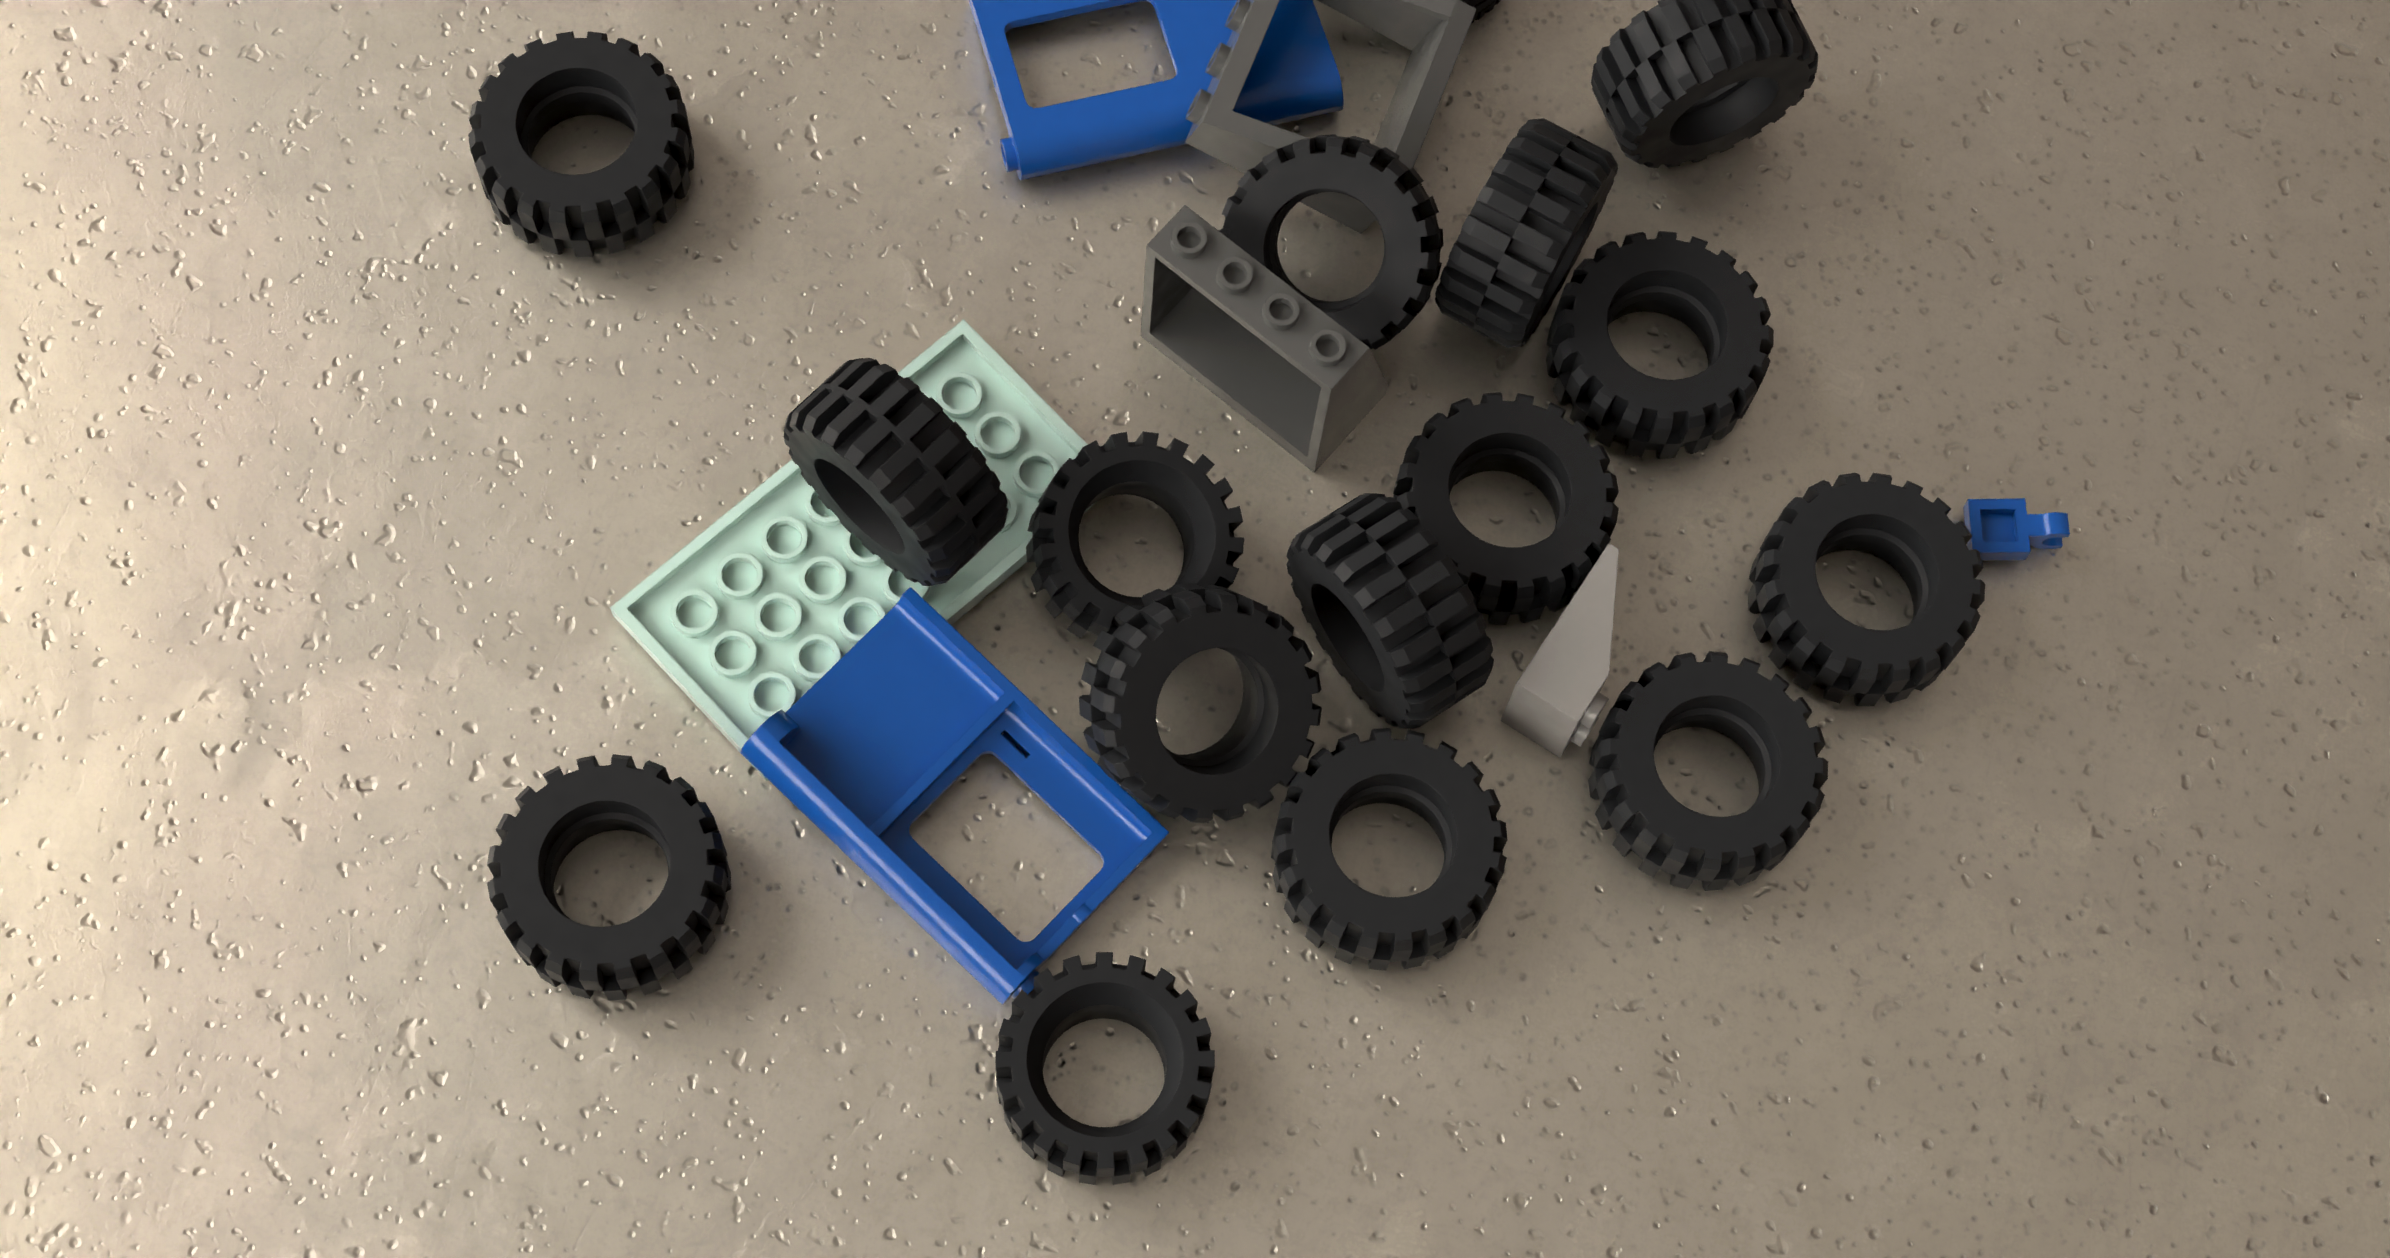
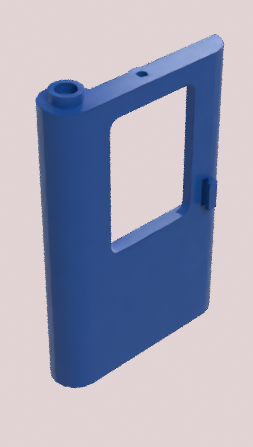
M969 0L1008 130L1009 138L1000 139L1001 154L1006 171H1016L1021 181L1186 145L1185 141L1193 124L1185 119L1186 114L1197 92L1200 89L1207 91L1213 76L1205 73L1219 43L1222 42L1227 45L1232 30L1225 27V24L1237 0ZM1280 0L1233 111L1270 125H1277L1343 110L1344 100L1340 75L1313 0ZM1139 1H1147L1154 6L1176 72L1174 78L1041 108H1033L1027 104L1005 35L1008 30Z
M911 587L902 594L896 605L786 713L780 710L769 717L750 736L740 752L1002 1005L1011 997L1015 999L1021 990L1029 994L1034 989V977L1040 974L1038 970L1140 866L1169 833L1129 793L1122 789L1116 781L1108 777L1090 756ZM983 754L996 756L1098 853L1103 861L1102 869L1033 940L1028 942L1017 939L911 837L909 832L911 825Z

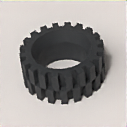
M1144 431L1135 442H1128L1127 432L1112 434L1103 446H1099L1097 440L1082 447L1075 459L1069 458L1062 465L1038 500L1039 505L1031 516L1027 530L1033 532L1032 539L1026 546L1027 562H1035L1037 570L1031 576V581L1036 593L1043 589L1047 590L1051 599L1045 605V608L1054 619L1063 612L1073 621L1067 630L1077 637L1081 638L1086 631L1092 632L1099 637L1102 630L1112 635L1120 626L1114 616L1127 605L1137 610L1145 607L1142 597L1122 595L1102 585L1088 570L1081 555L1079 527L1085 510L1092 504L1109 496L1135 495L1148 499L1160 506L1173 519L1180 532L1184 550L1182 569L1175 584L1195 583L1203 588L1212 584L1228 589L1234 583L1239 568L1234 567L1233 564L1243 554L1244 537H1234V530L1243 522L1240 506L1227 508L1225 500L1233 490L1225 477L1216 484L1212 483L1206 474L1215 464L1204 454L1194 464L1183 457L1189 444L1174 438L1167 448L1157 446L1159 433ZM1175 584L1171 588L1165 590V592L1173 594V588Z
M1096 952L1095 964L1082 965L1080 956L1077 955L1063 960L1062 972L1053 976L1047 968L1035 976L1034 989L1029 994L1021 990L1012 1002V1015L1010 1019H1003L998 1034L999 1047L995 1058L999 1104L1002 1103L1004 1120L1011 1134L1017 1132L1022 1139V1149L1033 1160L1039 1155L1048 1161L1049 1171L1063 1177L1065 1171L1068 1170L1079 1174V1183L1096 1185V1177H1112L1113 1185L1128 1183L1130 1181V1174L1143 1170L1146 1177L1160 1170L1162 1160L1169 1155L1175 1159L1186 1147L1190 1134L1192 1132L1196 1133L1203 1119L1211 1092L1215 1068V1050H1210L1209 1045L1211 1030L1206 1017L1199 1020L1196 1014L1198 1002L1191 992L1187 989L1182 994L1178 993L1174 989L1175 976L1162 967L1157 976L1146 972L1145 959L1130 955L1128 965L1113 964V952ZM1093 1019L1119 1020L1143 1032L1156 1047L1164 1068L1163 1089L1154 1104L1137 1119L1114 1127L1089 1126L1065 1114L1051 1098L1043 1077L1046 1057L1056 1040L1064 1032L1079 1023Z

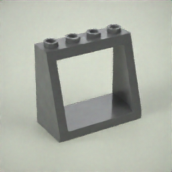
M1280 0L1236 1L1225 24V27L1232 30L1227 45L1222 42L1219 43L1205 73L1213 76L1207 91L1200 89L1197 92L1185 118L1193 123L1185 143L1243 173L1254 168L1262 161L1263 157L1276 149L1302 139H1308L1305 136L1233 111ZM1317 0L1412 51L1374 145L1380 148L1387 147L1400 156L1399 160L1409 169L1413 168L1477 9L1461 0ZM1318 193L1300 201L1304 205L1360 234L1377 220L1363 203L1341 193Z
M1186 205L1147 244L1140 336L1315 473L1386 394L1388 384L1370 348Z

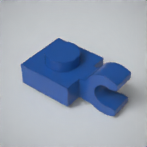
M2025 498L1968 499L1963 507L1964 523L1972 535L1967 543L1968 550H1978L1982 561L2026 560L2031 552L2030 545L2038 549H2059L2063 546L2062 538L2069 537L2070 535L2068 513L2027 514Z

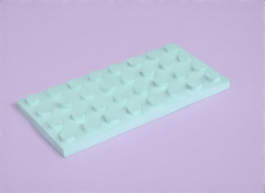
M964 319L898 372V375L901 377H908L917 384L920 391L928 398L932 397L943 408V412L953 422L956 421L966 432L968 440L974 447H978L986 458L985 463L989 469L995 472L1001 483L999 488L1006 494L1008 501V513L1004 528L947 583L922 586L920 582L914 583L906 579L900 571L895 572L888 567L883 559L876 554L873 555L865 548L862 542L839 522V518L830 509H827L818 498L819 495L814 488L808 485L801 475L799 466L793 460H790L610 607L616 620L739 752H741L742 747L750 736L769 717L780 710L786 713L896 605L902 594L909 587L914 589L952 626L1027 562L1026 546L1033 535V532L1027 530L1031 516L1039 505L1038 500L1062 465L1069 458L1075 459L1082 447L1088 445ZM752 765L759 772V774L768 782L769 780L754 765Z

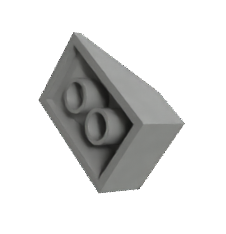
M1608 543L1517 681L1500 720L1561 758L1570 742L1579 747L1582 746L1609 700L1600 691L1610 671L1619 549Z

